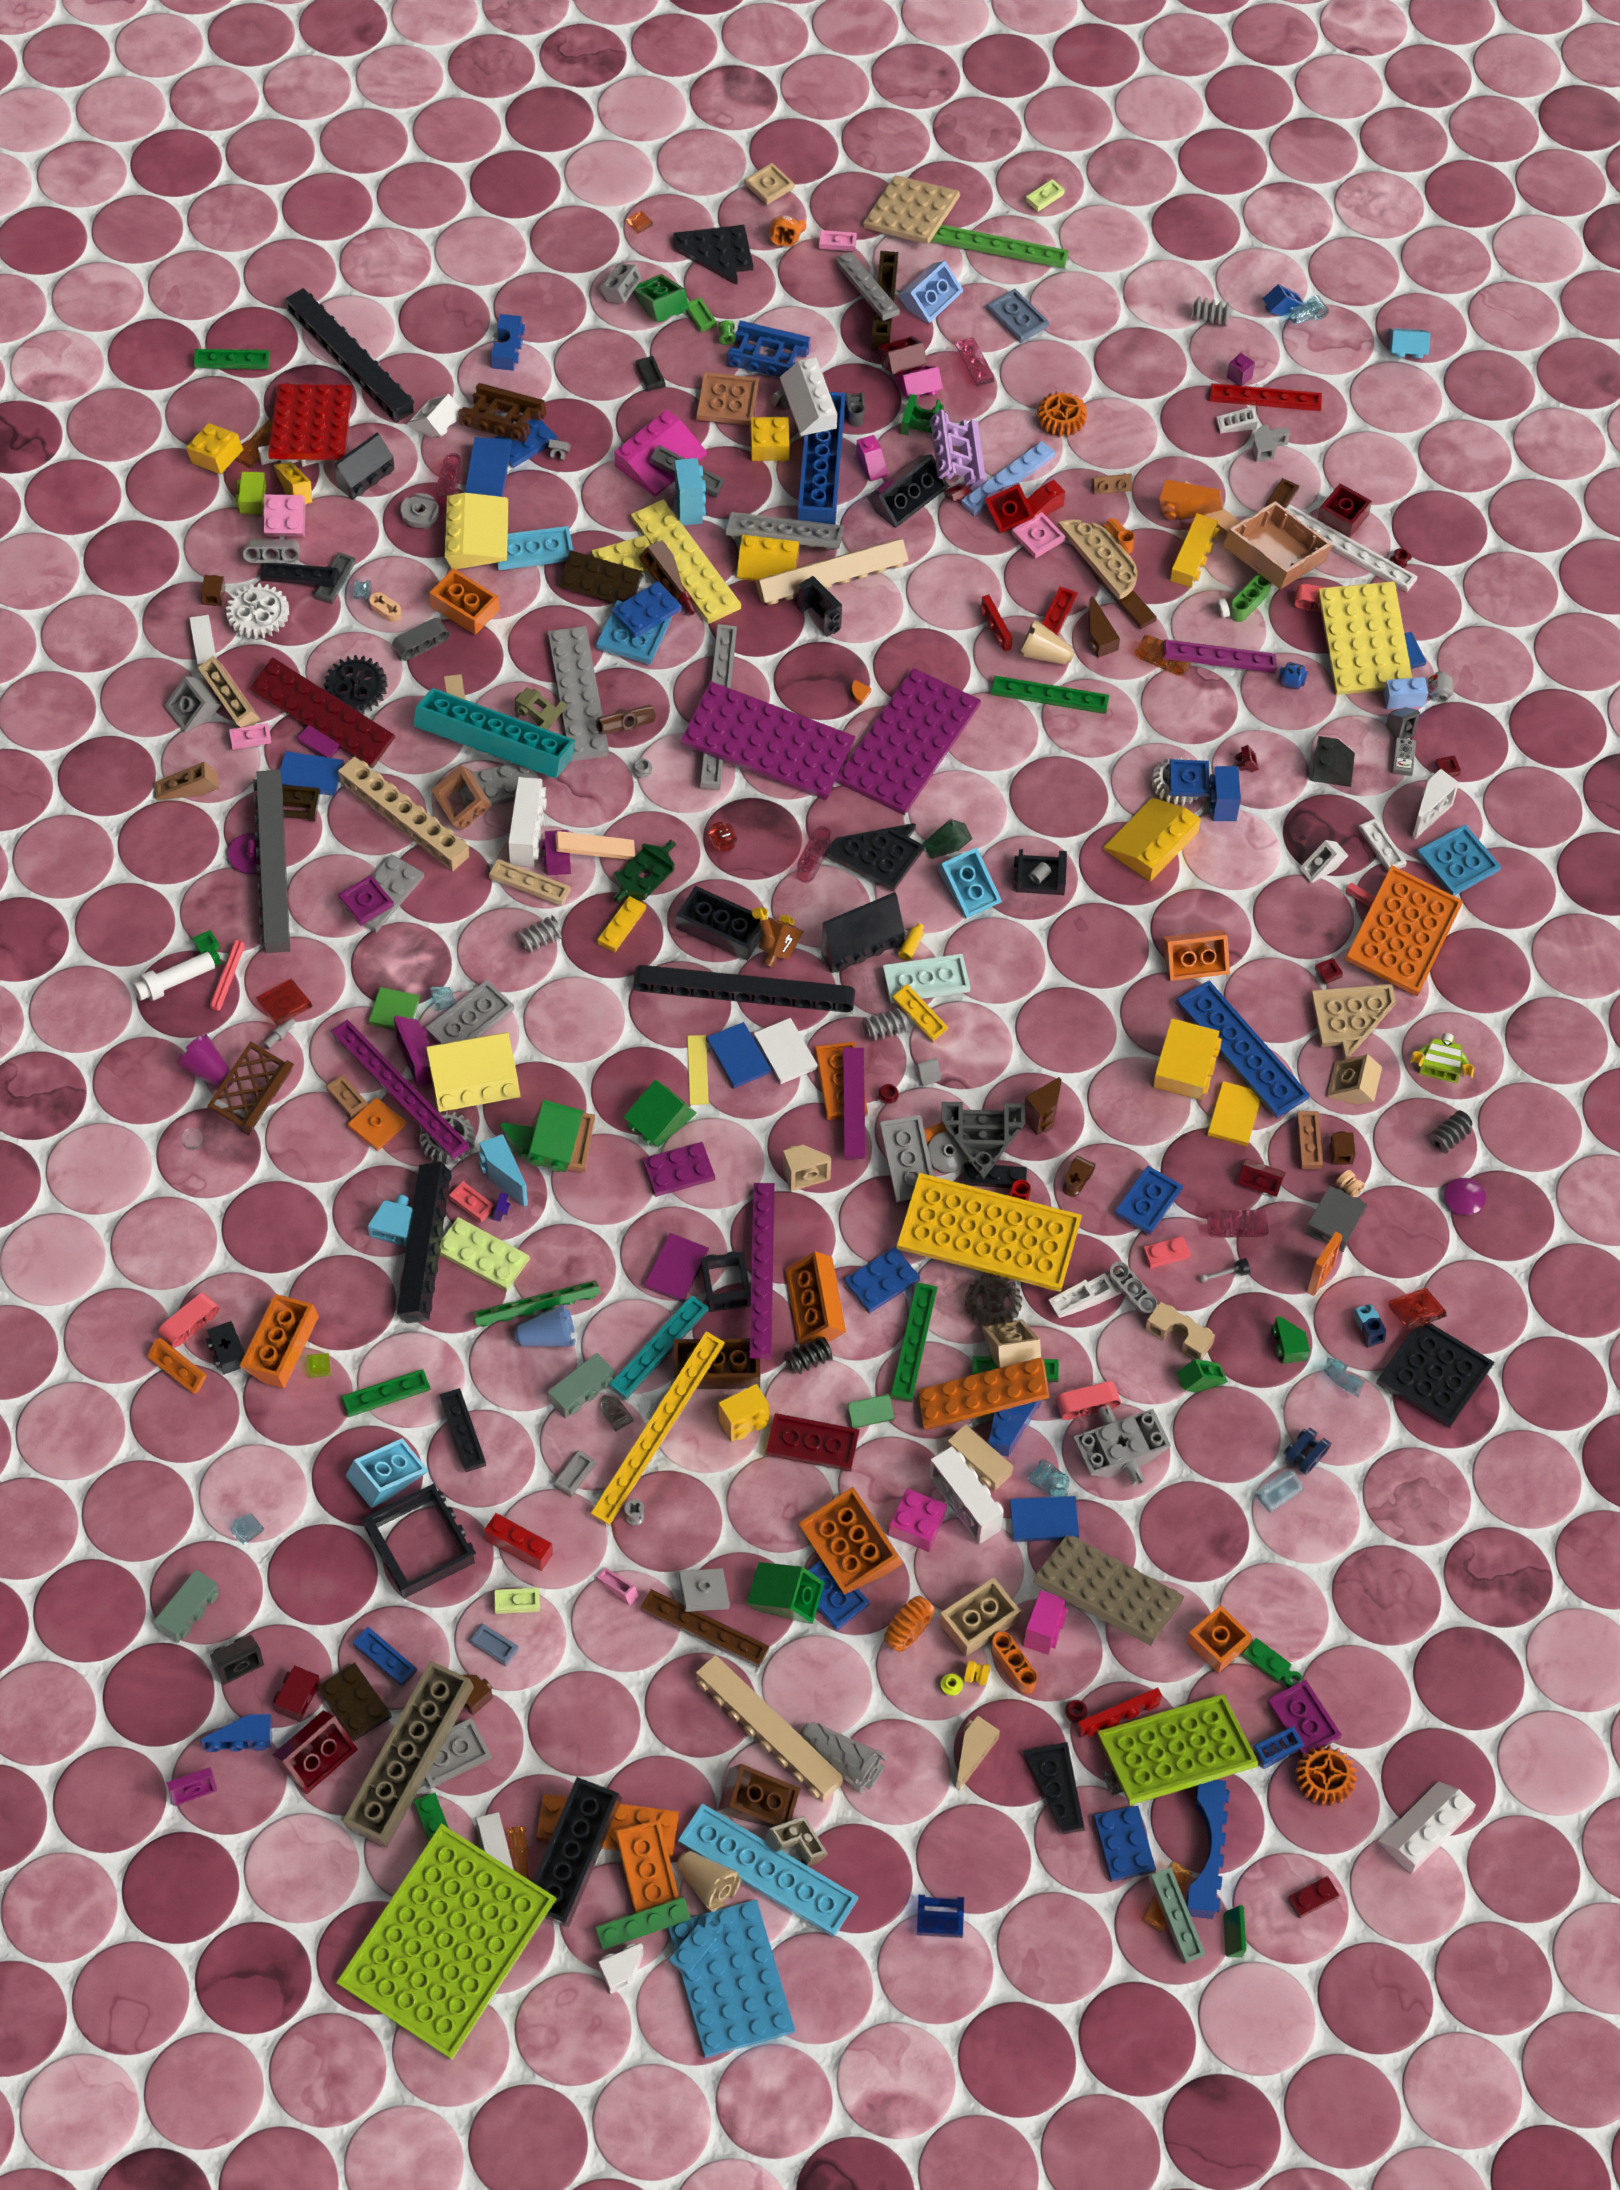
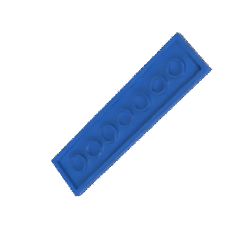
M1210 980L1177 999L1176 1004L1195 1025L1219 1031V1038L1222 1039L1219 1053L1276 1119L1309 1099L1310 1094Z

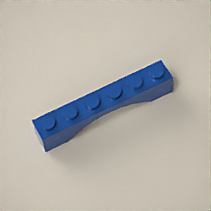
M1213 1780L1199 1784L1196 1789L1195 1808L1201 1815L1207 1828L1209 1857L1200 1876L1189 1886L1186 1906L1191 1917L1213 1919L1215 1912L1220 1910L1221 1898H1217V1890H1221L1222 1876H1218L1219 1868H1223L1224 1854H1220L1221 1846H1225L1226 1833L1222 1832L1223 1824H1227L1228 1811H1224V1803L1229 1802L1230 1790L1226 1789V1781Z

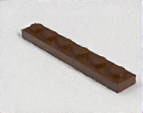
M652 1589L641 1605L642 1612L758 1668L769 1651L768 1645L698 1611L685 1612L683 1604Z

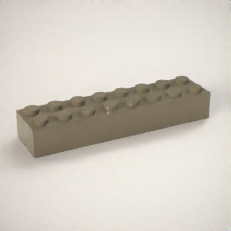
M429 1662L342 1821L347 1829L386 1848L388 1847L474 1688L469 1678L435 1662Z

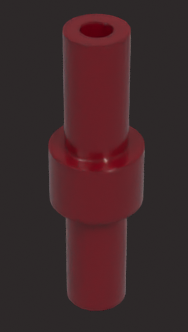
M683 586L684 591L678 598L681 604L685 606L688 614L694 615L696 611L691 603L692 598Z

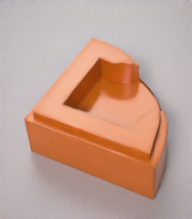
M854 680L852 694L855 701L862 705L871 693V688Z

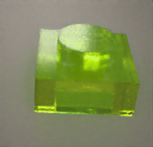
M329 1353L308 1355L309 1378L331 1376Z

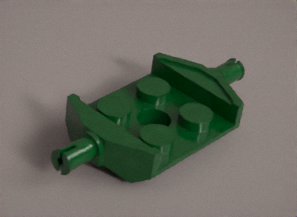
M671 839L663 847L643 843L642 850L619 873L617 871L614 873V879L620 891L613 897V901L619 904L625 896L627 898L630 896L639 901L646 900L675 870V864L669 856V852L676 846V843L672 842ZM641 873H648L650 876L641 878L639 875Z

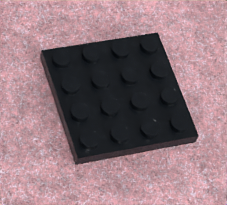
M1421 1317L1381 1373L1376 1384L1450 1429L1495 1362Z

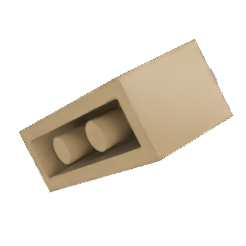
M966 1424L948 1440L947 1449L953 1446L957 1452L960 1451L969 1469L973 1468L977 1473L980 1483L986 1485L987 1488L994 1492L1012 1475L1013 1465Z

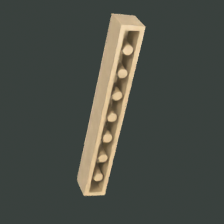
M895 539L757 579L755 583L761 603L767 602V605L778 603L780 598L785 597V600L796 598L798 585L811 576H814L827 589L831 588L832 583L839 582V584L848 583L852 577L861 579L868 577L867 573L873 571L875 574L885 572V568L890 566L893 569L903 567V563L908 561L903 539Z
M716 1655L713 1656L696 1672L697 1686L703 1692L707 1691L710 1693L715 1704L719 1707L723 1706L734 1722L739 1721L750 1737L757 1738L763 1750L767 1753L771 1752L781 1767H787L792 1772V1777L798 1783H804L808 1787L807 1790L815 1799L819 1798L824 1802L842 1785L843 1776Z

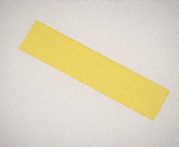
M706 1035L688 1036L690 1105L709 1104Z

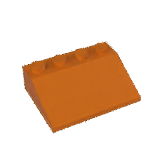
M851 1487L798 1523L844 1594L886 1576L904 1563L854 1487Z

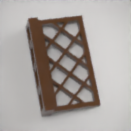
M250 1041L209 1102L207 1108L243 1129L242 1132L249 1136L291 1073L294 1064L288 1060L284 1062ZM252 1049L259 1053L260 1059L249 1061V1051ZM272 1061L279 1065L275 1071L267 1072L265 1063ZM261 1063L264 1073L253 1074L251 1065ZM247 1066L249 1075L239 1077L238 1067ZM265 1077L266 1086L257 1088L255 1078ZM251 1079L253 1089L242 1090L240 1081ZM237 1082L239 1091L228 1093L226 1085ZM255 1093L256 1101L246 1104L244 1094ZM240 1095L243 1105L232 1106L229 1097ZM226 1098L228 1107L220 1108L214 1103L217 1099ZM244 1109L246 1116L243 1121L234 1116L233 1110Z

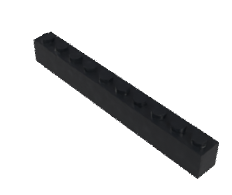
M302 288L285 298L287 311L395 423L414 413V400L411 395L406 394L401 385L392 380L391 375L381 368L377 360H373L366 349H362L359 346L358 341L348 334L345 327H341L337 323L333 315L330 316L327 313L325 307L315 300L312 293H308Z

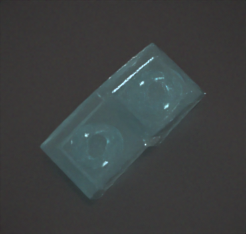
M1328 1357L1324 1367L1326 1374L1338 1386L1359 1397L1365 1381L1354 1374H1347L1348 1365L1344 1364L1341 1360Z

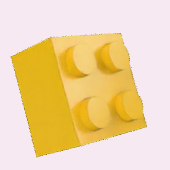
M751 417L752 461H789V417Z
M207 423L186 447L192 464L218 474H222L243 451L237 433L211 423Z
M757 1384L719 1402L718 1422L731 1442L736 1439H744L748 1433L754 1430H762L769 1423V1403Z

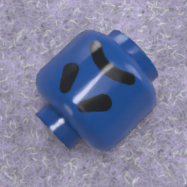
M1287 662L1285 667L1281 666L1278 678H1281L1283 686L1299 689L1305 685L1308 671H1305L1304 665Z

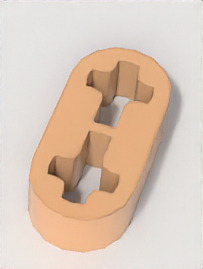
M381 592L373 593L370 596V608L390 622L398 621L401 618V607L398 603Z

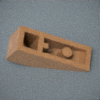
M205 761L155 782L157 800L202 796L219 789L218 772Z

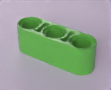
M1260 574L1256 575L1233 599L1230 610L1231 619L1236 622L1244 621L1267 598L1271 582Z

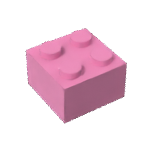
M264 495V534L266 536L305 537L304 496Z

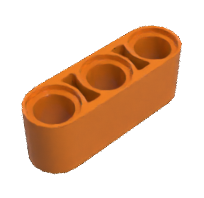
M1006 1632L996 1633L992 1640V1654L1020 1693H1032L1037 1683L1036 1671L1011 1635ZM1003 1642L1007 1647L1000 1648L997 1646V1643ZM1016 1660L1019 1662V1665L1013 1666L1009 1661ZM1029 1678L1032 1682L1027 1684L1021 1679Z

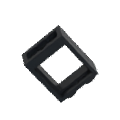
M732 1251L724 1255L712 1254L701 1258V1270L709 1312L751 1306V1291L743 1252ZM739 1265L744 1290L713 1294L709 1269Z

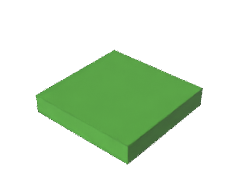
M380 987L369 1019V1025L395 1030L393 1017L402 1016L414 1019L420 995Z

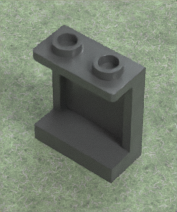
M1329 1186L1309 1221L1305 1234L1327 1245L1334 1233L1338 1232L1342 1234L1339 1251L1344 1252L1350 1236L1361 1216L1365 1213L1367 1203L1363 1202L1360 1198L1344 1193L1339 1188Z

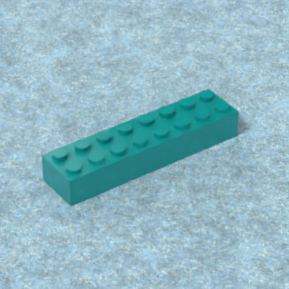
M432 688L415 708L413 726L456 741L459 744L467 745L478 751L486 752L494 757L505 759L513 764L543 773L548 777L557 778L572 760L575 745L574 739Z

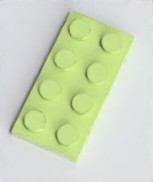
M459 1217L443 1237L440 1244V1256L506 1292L530 1260V1256Z

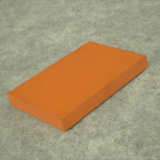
M1338 1232L1334 1233L1314 1265L1307 1293L1312 1296L1316 1295L1335 1265L1342 1240V1234Z

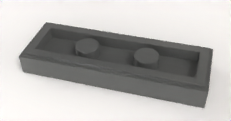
M340 552L337 553L330 566L331 568L339 569L335 587L319 586L314 594L315 599L333 604L356 563L355 557Z

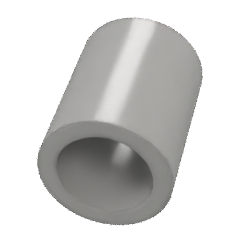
M1041 862L1029 874V878L1035 884H1040L1051 873V869L1046 863Z

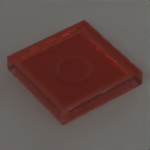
M292 978L256 997L258 1004L277 1026L313 1007L311 1001Z
M1427 1288L1388 1301L1389 1308L1408 1331L1447 1317L1446 1310Z

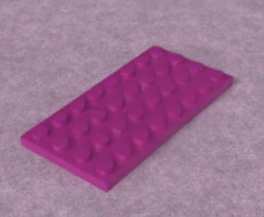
M912 668L837 776L836 782L906 815L980 706L981 700Z
M710 681L681 739V744L827 800L856 736Z

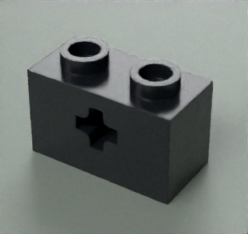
M232 1321L207 1329L209 1338H206V1343L209 1350H214L216 1356H213L216 1368L221 1367L224 1375L241 1369L240 1364L245 1352Z

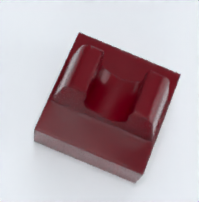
M1249 745L1241 747L1242 752L1235 755V759L1238 762L1242 761L1240 764H1237L1239 770H1250L1251 772L1259 770L1256 753Z

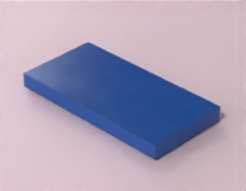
M474 438L465 493L503 497L512 440Z

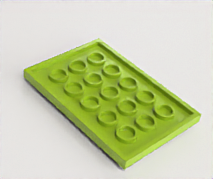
M1225 1694L1098 1731V1739L1129 1805L1258 1767V1761Z

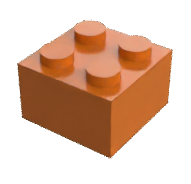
M1220 1605L1189 1632L1187 1644L1217 1673H1220L1249 1647L1252 1635Z

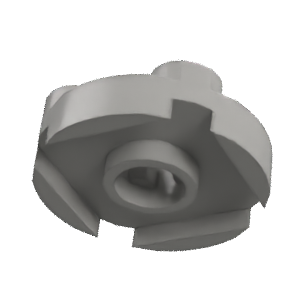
M425 493L414 494V497L411 498L407 497L401 504L403 522L415 528L429 529L438 519V503L435 502L431 495ZM420 508H422L423 512L418 513L417 511H419Z

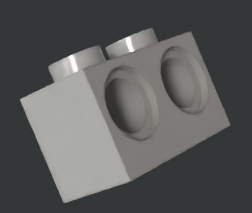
M618 263L600 289L607 302L625 303L642 280V277L636 265Z

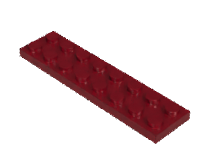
M273 657L250 687L257 695L304 725H310L340 744L339 746L359 760L365 761L372 768H374L396 737L384 727Z

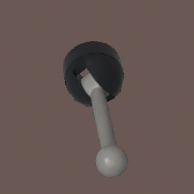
M1242 1258L1234 1263V1268L1210 1275L1203 1274L1199 1279L1202 1283H1205L1208 1279L1232 1272L1245 1276L1251 1274L1248 1260Z

